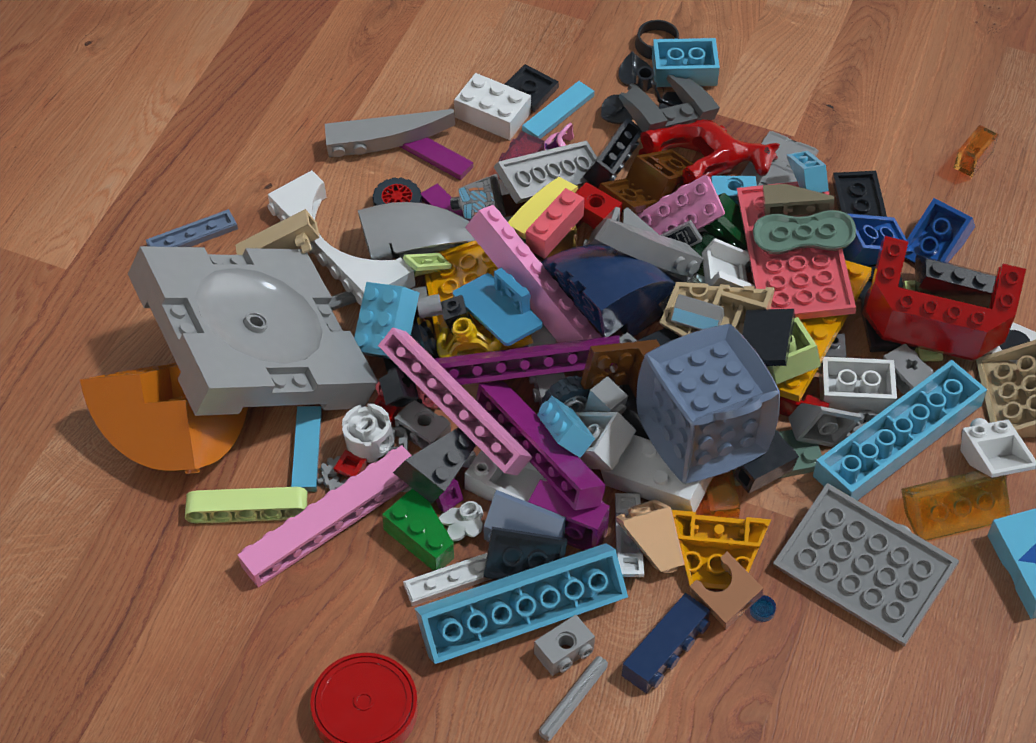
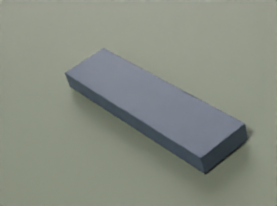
M228 209L146 239V244L149 247H192L238 229V226Z

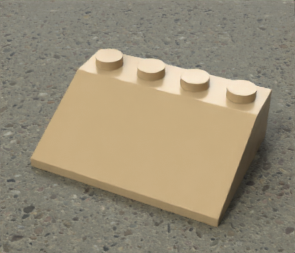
M1036 340L978 358L976 362L981 384L987 389L985 402L990 423L1009 419L1021 438L1036 437ZM1009 360H1018V361H1017V364H1015V363H1013V362H1011V361H1009Z

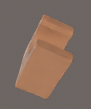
M728 552L721 557L722 568L732 578L728 588L720 592H712L706 589L698 580L690 585L691 594L701 604L710 609V613L725 629L731 626L763 596V587Z

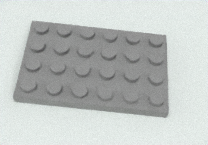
M827 483L774 561L773 567L905 647L959 564V560Z

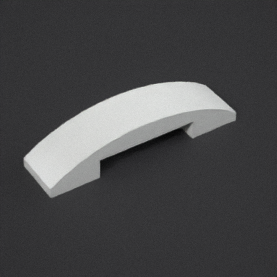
M615 493L616 553L623 577H644L643 553L616 519L620 514L627 516L630 507L641 504L640 493Z

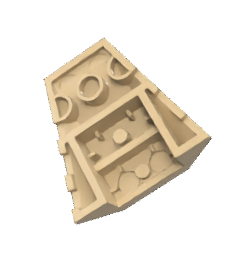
M676 282L660 320V325L681 337L699 331L671 322L676 299L681 294L723 307L724 317L720 325L731 324L742 334L746 311L770 309L775 289L774 287L754 289V286L737 288L722 284L720 286H708L705 283Z

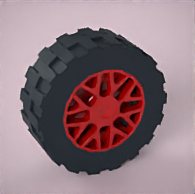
M402 177L386 179L374 189L373 206L392 202L422 203L421 190L417 187L416 183L409 179L407 180Z

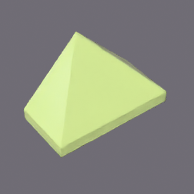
M440 253L409 254L403 257L404 262L414 270V277L451 269L452 264Z

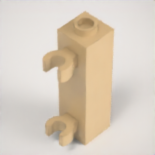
M304 209L236 244V255H243L245 248H301L302 253L305 254L312 250L310 243L320 238L317 222Z

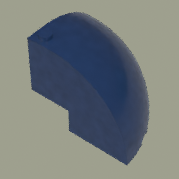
M586 245L574 247L552 255L541 262L552 278L558 282L565 294L573 301L578 310L603 337H609L618 329L624 334L628 332L632 337H635L663 316L675 287V283L658 267L610 246Z

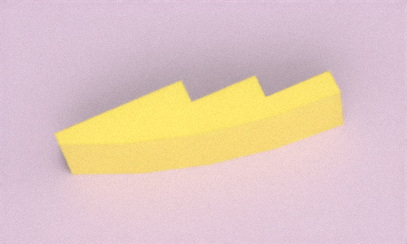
M561 177L556 178L531 197L508 221L509 225L514 228L518 236L526 239V230L565 188L575 193L578 190V186Z

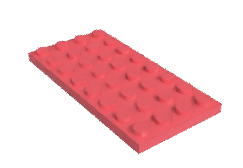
M798 182L778 183L799 187ZM763 185L737 188V198L755 289H766V287H774L775 289L770 309H794L795 318L798 317L799 319L856 314V305L843 250L829 251L818 248H800L784 254L764 252L756 244L753 236L754 224L759 218L765 216Z

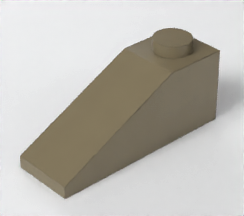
M789 184L763 185L764 215L783 214L805 217L822 211L834 210V196Z

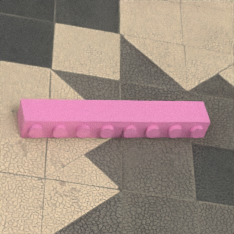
M494 205L480 209L465 228L498 269L502 268L508 274H511L522 287L528 289L531 295V310L542 320L543 325L556 341L563 343L602 338L591 326L587 318L574 305L573 301L561 289L558 282L544 268V265L539 262L530 248L522 241L514 228L509 225L501 215V212Z
M392 327L378 346L504 473L518 475L532 459V456L406 331Z
M403 445L389 451L385 457L376 463L369 464L364 471L350 477L343 485L329 491L322 499L308 505L304 511L295 517L288 518L283 525L274 531L267 532L262 539L253 545L246 546L238 554L241 567L258 588L407 488L409 485L393 472L407 458L411 457L410 453Z

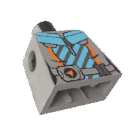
M497 174L458 188L459 196L450 199L452 210H463L465 219H472L480 209L494 205L501 212L502 216L506 215Z

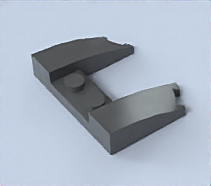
M668 75L666 79L683 104L659 109L651 98L634 83L628 86L627 89L629 91L627 93L621 92L619 95L620 100L642 132L668 128L677 124H690L702 119L714 120L720 109L714 99L692 79L677 78L674 75Z

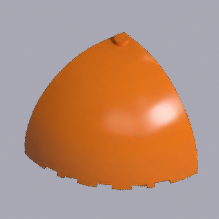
M177 363L115 372V374L80 379L86 405L105 438L129 459L152 469L164 471L185 470V474L200 472L201 467L218 461L236 442L248 407H243L240 414L195 416L178 381L181 371Z

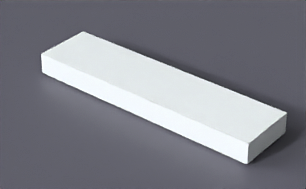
M487 553L403 581L411 605L415 606L491 580V578L483 577Z

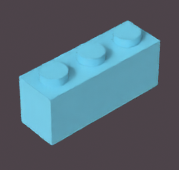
M551 396L548 401L541 405L537 416L556 442L581 458L595 440L592 433L573 409L555 397Z

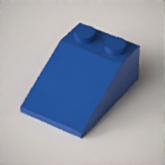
M933 198L907 238L913 253L905 256V258L915 263V257L918 254L949 262L962 248L974 230L973 217Z
M848 214L855 223L856 236L842 250L846 261L870 266L877 263L881 242L885 236L905 241L907 239L894 217ZM909 243L907 246L905 256L911 255L913 253V250Z

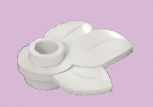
M474 501L465 502L460 508H451L439 517L443 525L449 526L447 532L453 542L463 539L466 535L475 537L483 528L481 521L483 510Z

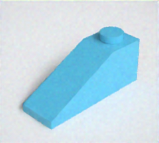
M809 151L787 154V160L800 188L820 193L829 191L826 164Z

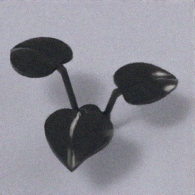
M633 51L623 60L618 76L624 85L629 86L631 83H634L643 92L653 88L657 101L661 103L659 109L683 104L676 92H666L663 95V99H661L656 87L657 83L653 81L654 71L647 62L640 59ZM611 95L603 101L601 107V117L603 120L612 124H622L627 117L631 121L633 120L620 100L619 95Z

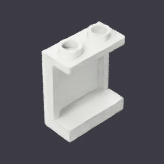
M713 239L702 251L705 283L708 286H720V284L737 288L754 286L747 282L745 265L749 261L747 251L718 239Z

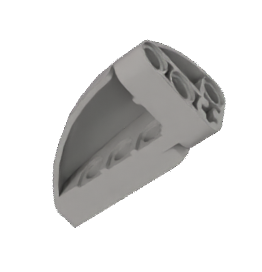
M392 202L358 210L371 260H393L400 257L403 259L404 255L438 253L475 241L465 228L469 223L468 220L449 210L433 205L415 202Z

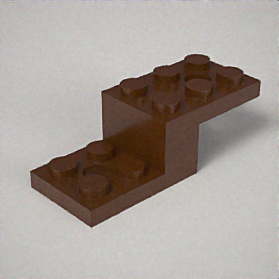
M672 149L637 155L626 178L601 183L598 189L622 202L623 213L627 207L635 214L640 213L659 202L662 197L671 195L677 184L684 183L682 171L692 165V163Z
M655 339L590 346L581 385L584 389H591L608 376L617 386L628 384L637 399V383L645 354L659 347L660 344Z

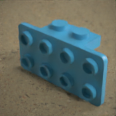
M502 268L494 271V277L486 273L453 291V297L462 295L468 312L505 346H510L543 327L542 320L530 310L531 295L528 289L522 287L511 274H508Z

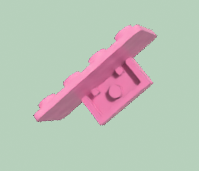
M704 175L690 184L681 186L671 195L662 197L659 202L636 215L661 235L689 220L699 230L722 217L725 211L710 177Z

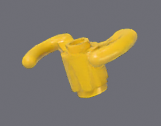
M459 318L454 322L452 328L454 337L446 349L445 342L450 332L448 327L441 329L436 343L439 358L456 356L460 351L474 348H482L487 352L499 351L502 347V343L496 337L494 341H491L478 332L476 326L468 318Z

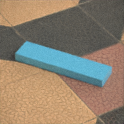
M580 81L576 82L523 124L522 131L539 141L593 98L595 91Z
M297 406L291 487H301L307 492H317L321 406Z

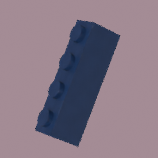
M685 593L626 659L622 666L621 676L646 694L652 687L657 688L664 678L663 674L668 669L672 670L677 665L680 654L683 651L688 652L695 642L694 638L699 633L703 634L710 625V609Z

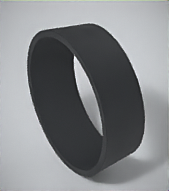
M650 20L642 24L638 29L635 40V48L638 53L652 60L653 46L646 44L640 37L645 32L661 30L670 33L675 39H679V32L672 23L664 20Z

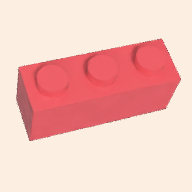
M567 188L557 196L526 230V245L530 248L531 252L544 259L584 216V197Z

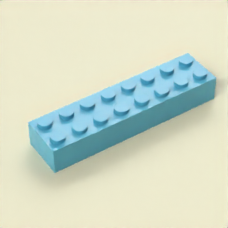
M953 360L949 361L817 459L813 477L824 487L828 483L858 501L980 408L987 389Z
M605 543L414 609L428 657L434 664L573 617L574 615L628 598L616 549Z

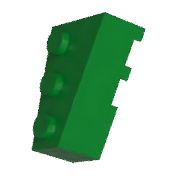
M413 488L382 514L384 531L432 571L444 568L454 559V542L429 501Z

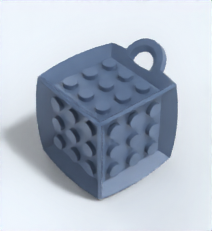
M724 324L699 330L674 339L645 354L637 383L638 416L655 449L682 483H691L728 472L756 459L768 451L778 423L780 391L760 356L733 325Z

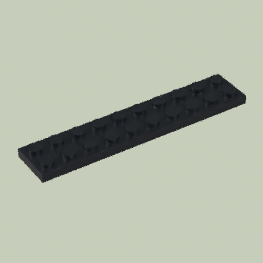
M876 171L833 173L832 181L839 211L846 214L887 217ZM876 264L867 266L872 269L871 276L858 297L861 300V313L863 312L866 292L872 285ZM900 276L898 287L903 288V281ZM862 314L870 352L893 351L903 345L881 339ZM908 346L911 350L916 349V347Z

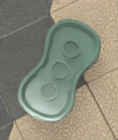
M836 210L822 211L805 217L770 214L756 221L753 228V236L756 244L769 254H784L800 248L836 251L846 248L854 240L856 227L850 215Z

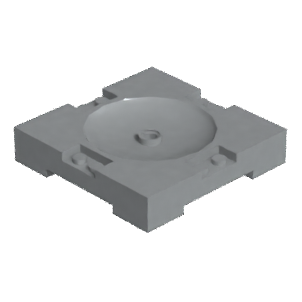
M140 246L128 276L143 307L151 308L181 371L178 381L195 416L240 414L243 407L320 404L323 410L352 409L358 405H361V408L365 407L375 390L378 380L351 331H343L329 306L332 297L308 253L303 254L302 249L245 248L243 255L207 254L204 247Z

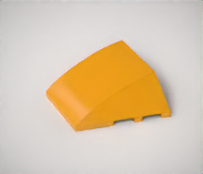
M672 510L689 587L698 580L706 589L725 590L728 588L732 578L721 565V557L726 552L749 573L771 519L752 517L736 519L696 515V512Z

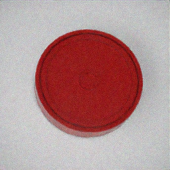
M355 653L336 660L320 674L311 693L310 706L313 724L317 734L324 743H403L412 732L417 720L418 700L414 681L401 664L385 655Z

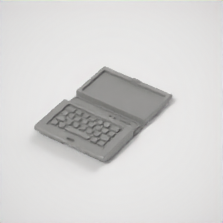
M769 131L761 144H780L776 151L778 159L772 162L766 176L762 177L757 174L752 162L748 163L741 176H756L757 186L797 182L787 160V154L809 151L816 156L819 150L802 142L799 143L774 131Z

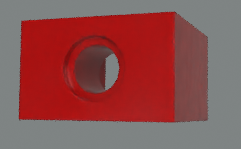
M587 182L576 192V194L584 197V216L576 224V229L583 222L595 229L615 207L620 208L619 222H621L622 202Z

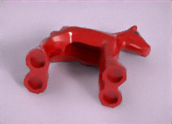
M702 119L690 124H677L668 128L642 132L640 139L643 148L639 150V155L676 147L698 151L703 154L704 158L697 160L682 171L684 183L681 186L704 175L709 176L711 179L712 176L727 174L744 161L752 162L756 173L762 177L766 176L772 162L778 159L776 151L780 144L764 145L761 143L739 141L728 134L723 125L719 126L712 120Z

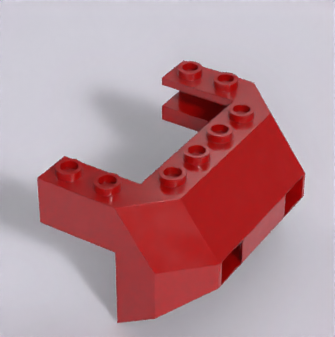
M888 236L883 238L872 285L866 292L862 312L881 339L971 361L977 360L1005 342L1017 313L1026 273L1025 268L1004 263L1001 267H998L989 308L898 287L909 241Z

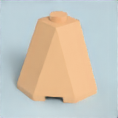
M655 499L630 507L627 516L620 514L616 517L619 525L654 568L661 572L663 571V573H671L676 571L678 566L685 565L670 506Z

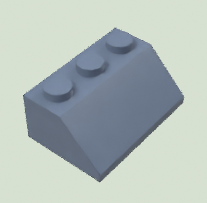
M496 490L484 524V540L489 542L492 527L565 538L566 517Z

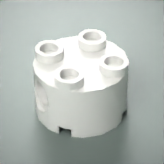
M367 404L368 407L361 408V405H358L349 410L342 420V431L346 447L354 455L367 458V462L373 463L386 454L394 443L391 422L388 413L382 407L375 404Z

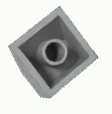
M801 403L789 416V421L797 441L835 447L859 422L862 416L858 413Z

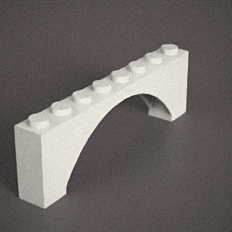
M311 170L269 193L268 209L280 221L304 209L315 220L322 200L327 198L325 184ZM320 234V238L310 243L312 250L309 253H313L319 263L330 270L334 279H339L342 282L345 290L351 292L360 305L362 304L366 282L403 286L409 289L415 286L414 270L401 257L396 260L358 258L332 247Z

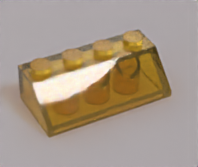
M978 470L901 489L904 510L915 535L925 541L992 525L994 519L1011 515L1006 475L991 478Z

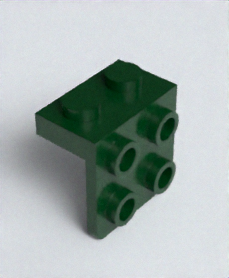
M726 193L719 194L718 197L725 214L703 228L715 239L742 250H747L740 208Z

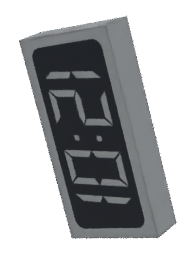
M691 220L661 234L662 236L687 243L690 247L702 241L700 233Z

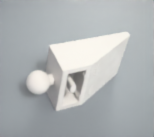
M976 418L971 422L970 427L963 428L960 451L970 466L991 478L1036 469V459L1009 419L988 423L983 418Z
M482 450L477 456L472 451L462 467L468 468L465 472V489L490 501L493 500L496 490L528 502L539 480L547 481L530 462L527 463L518 475L506 474Z

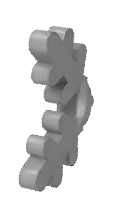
M337 456L334 460L328 458V466L325 463L321 464L322 478L317 479V483H324L325 487L329 488V491L337 489L346 482V479H344L340 483L337 472L334 471L340 456Z

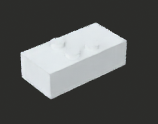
M633 435L631 443L625 448L618 464L612 470L601 469L606 486L626 493H640L641 498L649 501L656 499L673 509L696 512L713 477L691 483H682L661 458L651 440Z

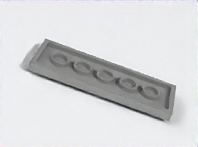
M583 141L499 161L494 165V169L515 203L518 204L528 201L538 191L558 177L578 186V188L582 187L586 182L589 183L583 176L597 156L589 143Z

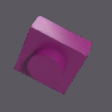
M453 479L445 492L436 499L439 509L444 513L463 500L458 481Z

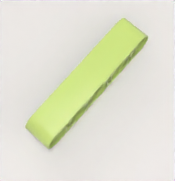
M301 487L191 491L186 494L185 519L191 523L287 520L288 518L295 517L307 507V491Z

